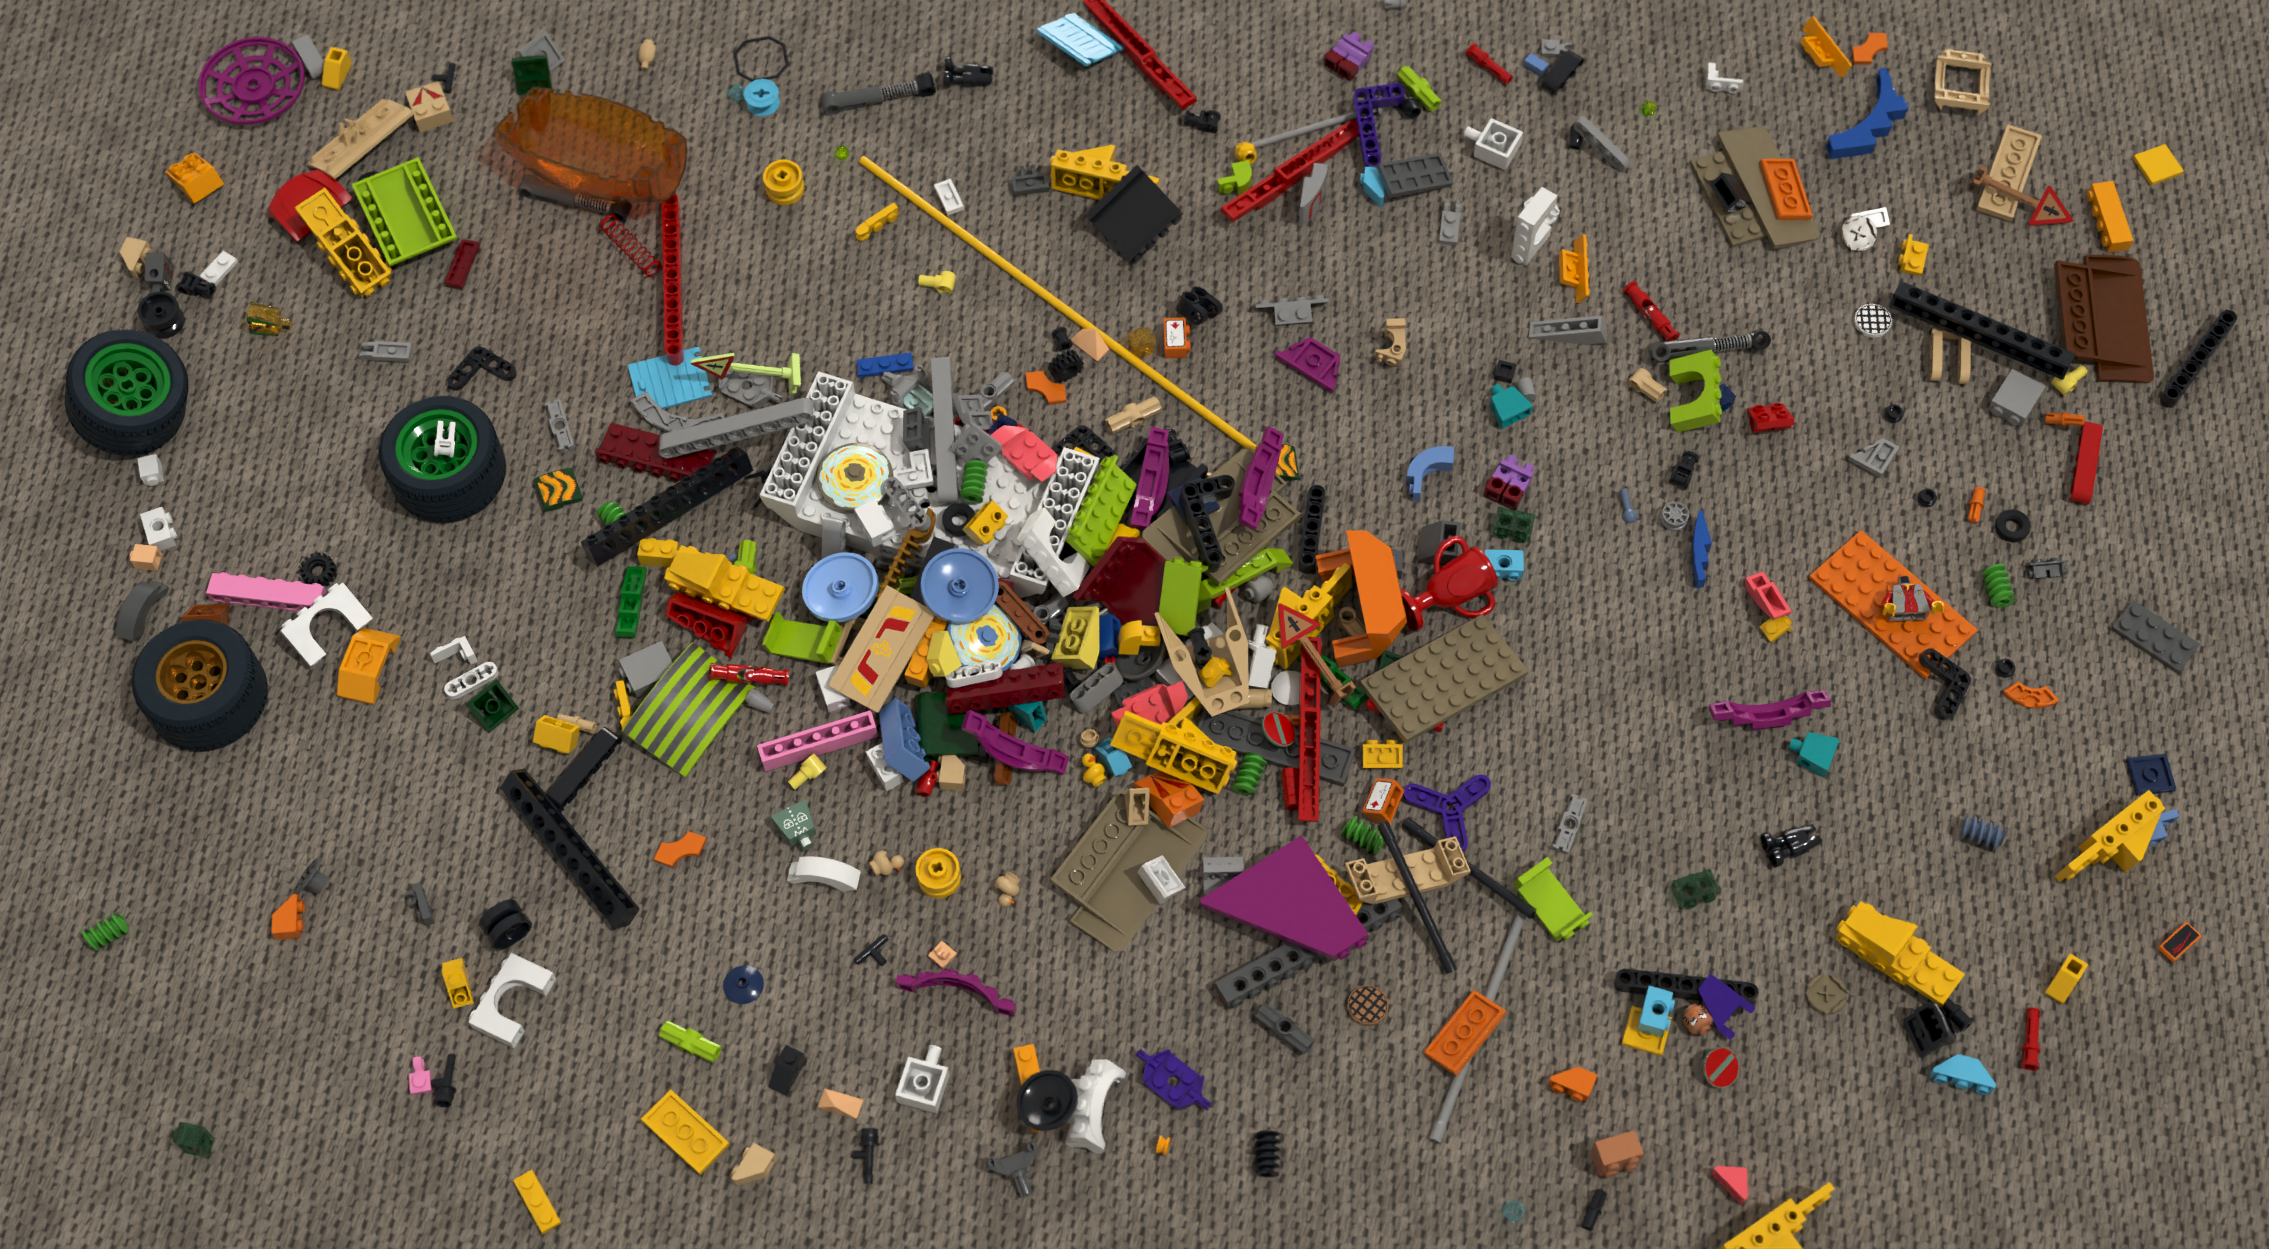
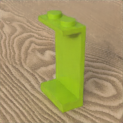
M1173 557L1172 560L1165 562L1159 614L1176 634L1188 636L1189 631L1194 628H1200L1195 626L1202 572L1208 570V566L1202 565L1200 561H1190L1189 563L1184 562L1183 558Z
M775 612L773 619L770 621L767 634L763 638L762 645L768 653L773 655L830 664L843 630L837 621L829 620L827 626L785 620L779 612Z
M1546 857L1517 878L1512 885L1527 903L1537 909L1536 916L1557 942L1563 938L1566 941L1575 934L1573 930L1577 927L1581 930L1590 923L1588 919L1593 914L1591 911L1586 915L1582 912L1548 867L1552 862Z

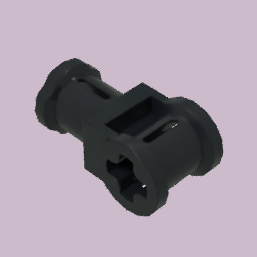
M1187 110L1184 126H1198L1200 131L1215 134L1218 131L1217 123L1221 118V114L1215 110H1201L1200 114Z
M185 271L180 284L176 285V289L186 295L197 297L198 294H202L206 298H212L216 285L213 282H203L201 277Z
M1167 429L1169 430L1167 442L1171 465L1173 466L1176 462L1184 459L1190 460L1188 448L1181 439H1177L1176 431L1174 429Z
M1691 451L1683 452V459L1681 462H1678L1669 480V483L1672 484L1674 482L1684 486L1686 490L1693 476L1694 465L1699 460V457Z
M1194 628L1187 635L1193 644L1196 657L1195 664L1198 668L1202 669L1212 658V650L1204 638V629Z

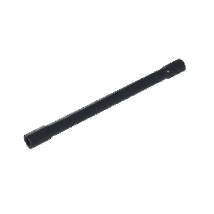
M1409 817L1403 822L1402 827L1432 848L1435 847L1438 839L1425 831L1422 826ZM1467 861L1471 871L1469 875L1513 905L1516 910L1527 918L1531 919L1537 911L1536 908L1517 897Z
M1389 822L1378 825L1377 828L1388 846L1436 948L1446 974L1457 970L1455 962L1443 942L1396 842Z

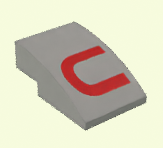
M1314 163L1312 178L1304 177L1299 226L1303 227L1313 217L1323 200L1327 186L1328 164Z

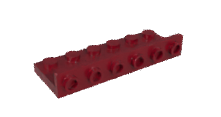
M611 423L600 449L596 448L595 454L597 459L603 464L613 463L619 468L625 469L629 467L638 473L648 472L654 477L660 478L664 476L673 482H678L684 477L695 473L699 468L711 463L716 454V449L708 448L673 458H663L659 455V438L661 435Z
M1063 662L1003 671L1002 676L997 679L957 688H951L947 685L946 705L948 713L955 714L969 710L976 711L1065 698Z

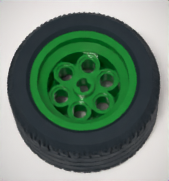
M132 329L103 332L83 343L69 362L65 385V410L67 417L77 434L88 444L99 450L122 456L140 455L152 450L154 451L165 445L182 425L189 389L187 371L176 351L166 344L165 341L154 335L152 336V334ZM110 384L112 387H105L104 385ZM143 395H147V396H149L150 398H147V399H146V398H143L142 396H143ZM109 401H115L117 403L110 404ZM133 406V407H135L136 409L131 410V409H128L127 407Z
M433 396L432 398L428 397L413 402V404L411 403L406 408H403V410H400L390 420L381 436L379 444L381 469L399 504L418 518L436 523H449L469 518V516L475 515L482 511L483 508H486L485 506H488L494 500L503 485L506 474V458L494 426L484 411L465 399L454 396ZM438 421L444 422L443 439L445 440L448 439L449 432L447 430L449 423L455 422L453 458H449L448 455L434 456Z

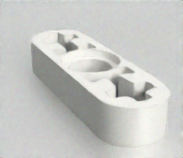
M988 661L960 667L947 675L946 681L949 687L957 688L997 679L1002 676L1003 671L999 661ZM972 673H978L977 675L970 676V674Z
M485 662L449 681L445 685V693L450 699H458L494 680L498 676V669L493 662ZM487 668L492 671L491 674L486 673ZM479 672L482 675L483 679H480L478 675ZM470 677L477 678L476 683L473 685H468L466 682ZM460 682H463L465 686L464 689L462 688ZM452 687H455L457 689L456 693L452 692Z

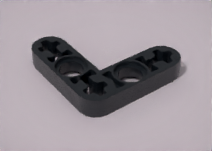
M477 346L447 378V382L452 390L458 391L469 382L481 367L505 381L513 380L517 372L513 364L486 348ZM481 353H482V355H483L484 358H482V357H480V356L476 357V354H481ZM492 361L499 362L496 367L489 366ZM466 366L473 367L469 372L463 371ZM504 370H506V371H510V370H511V374L507 373V374L505 375ZM459 379V383L453 384V380L457 381Z
M1084 425L1075 428L1051 448L1056 454H1059L1060 449L1063 451L1066 443H1072L1074 445L1072 450L1075 447L1079 449L1083 447L1091 455L1100 458V463L1105 458V455L1109 457L1116 454L1099 436ZM1086 432V437H1084L1083 435L1079 437V433ZM1093 443H1098L1101 447L1098 450H1093L1090 446Z
M1932 648L1926 649L1919 655L1920 664L1948 683L1935 707L1936 716L1940 720H1947L1955 715L1971 683V677L1965 670ZM1942 664L1948 667V674L1942 671ZM1950 691H1954L1956 693V700L1950 698ZM1949 704V706L1946 709L1947 714H1945V710L1943 708Z

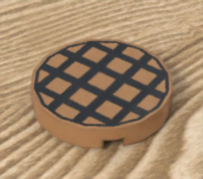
M1364 985L1356 988L1348 998L1347 1008L1349 1015L1356 1023L1363 1026L1380 1023L1388 1012L1386 995L1374 986Z

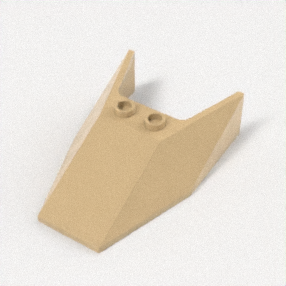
M1229 587L1225 588L1227 594V631L1220 636L1207 640V644L1212 650L1211 657L1226 659L1234 673L1232 676L1224 674L1213 688L1207 687L1198 674L1202 669L1198 668L1195 664L1196 657L1193 645L1185 646L1158 612L1155 613L1174 669L1212 717L1249 704L1248 640Z

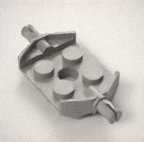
M739 359L736 360V361H734V362H732V363H740V364H741V362H740ZM728 370L725 378L719 379V390L721 393L753 408L762 407L767 401L771 400L779 404L783 401V396L774 393L773 376L768 377L763 374ZM746 383L752 385V387L748 390H744L742 388V386Z

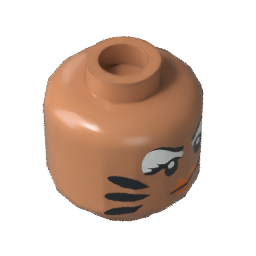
M1693 1004L1683 1011L1682 1022L1691 1034L1703 1036L1711 1030L1710 1026L1713 1023V1018L1703 1005Z

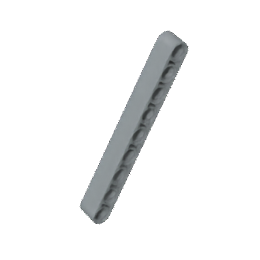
M950 356L931 358L938 499L939 504L958 503L956 453L950 449L955 443Z
M800 398L662 434L659 438V455L663 458H673L809 423L813 420L814 403L809 398Z

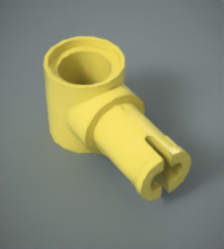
M942 271L940 275L936 276L920 275L919 286L934 287L939 293L945 292L950 295L953 293L956 275L950 271Z
M2080 365L2072 372H2067L2063 380L2055 377L2051 384L2062 395L2066 396L2067 392H2072L2075 389L2077 381L2087 374V369Z
M813 753L801 764L800 770L788 782L796 790L808 778L815 779L827 767Z

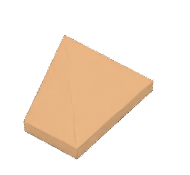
M1082 328L1071 339L1073 344L1097 362L1110 350L1096 329Z
M824 1088L818 1108L857 1119L864 1100Z

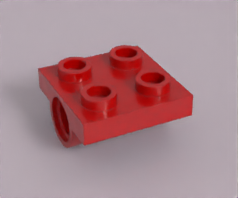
M1773 403L1767 406L1755 405L1747 408L1752 433L1767 432L1771 428L1773 431L1790 429L1794 425L1793 416L1782 403Z

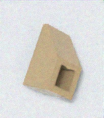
M126 237L120 253L133 278L138 280L140 274H143L145 270L146 253H152V250L147 241Z
M939 755L938 764L941 765V769L937 771L936 782L939 783L940 789L964 791L965 765L956 755Z
M753 1143L751 1147H747L744 1151L743 1160L740 1165H736L733 1169L731 1179L738 1186L766 1178L777 1160L775 1154Z

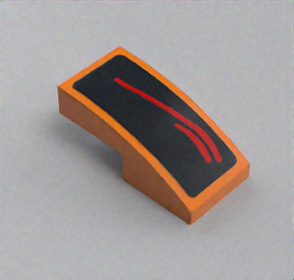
M2186 921L2158 949L2171 962H2175L2202 935Z

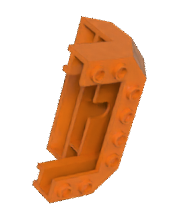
M1346 530L1350 548L1315 556L1322 582L1328 581L1333 576L1334 571L1344 563L1351 566V573L1356 577L1366 633L1332 641L1335 659L1339 667L1377 659L1393 643L1407 623L1392 549L1368 531Z

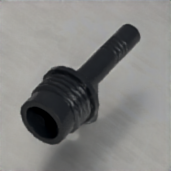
M1404 93L1403 102L1400 105L1393 106L1394 109L1401 106V109L1411 119L1418 117L1421 113L1416 98H1409L1406 93Z
M448 1054L444 1078L431 1080V1086L436 1087L435 1104L440 1107H450L456 1093V1088L451 1085L456 1060L455 1054Z
M862 1128L859 1146L865 1147V1150L853 1151L852 1157L853 1159H865L864 1184H873L874 1147L880 1146L878 1142V1129Z

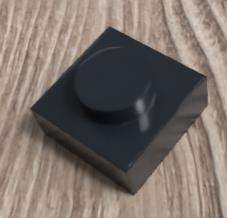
M1499 360L1494 379L1512 383L1517 364Z

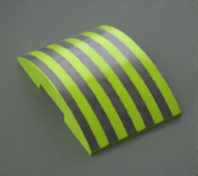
M693 642L664 673L622 730V733L683 777L688 775L720 731L742 706L752 688L755 689L750 683L728 682L725 679L715 678L709 680L710 663L721 666L725 665Z

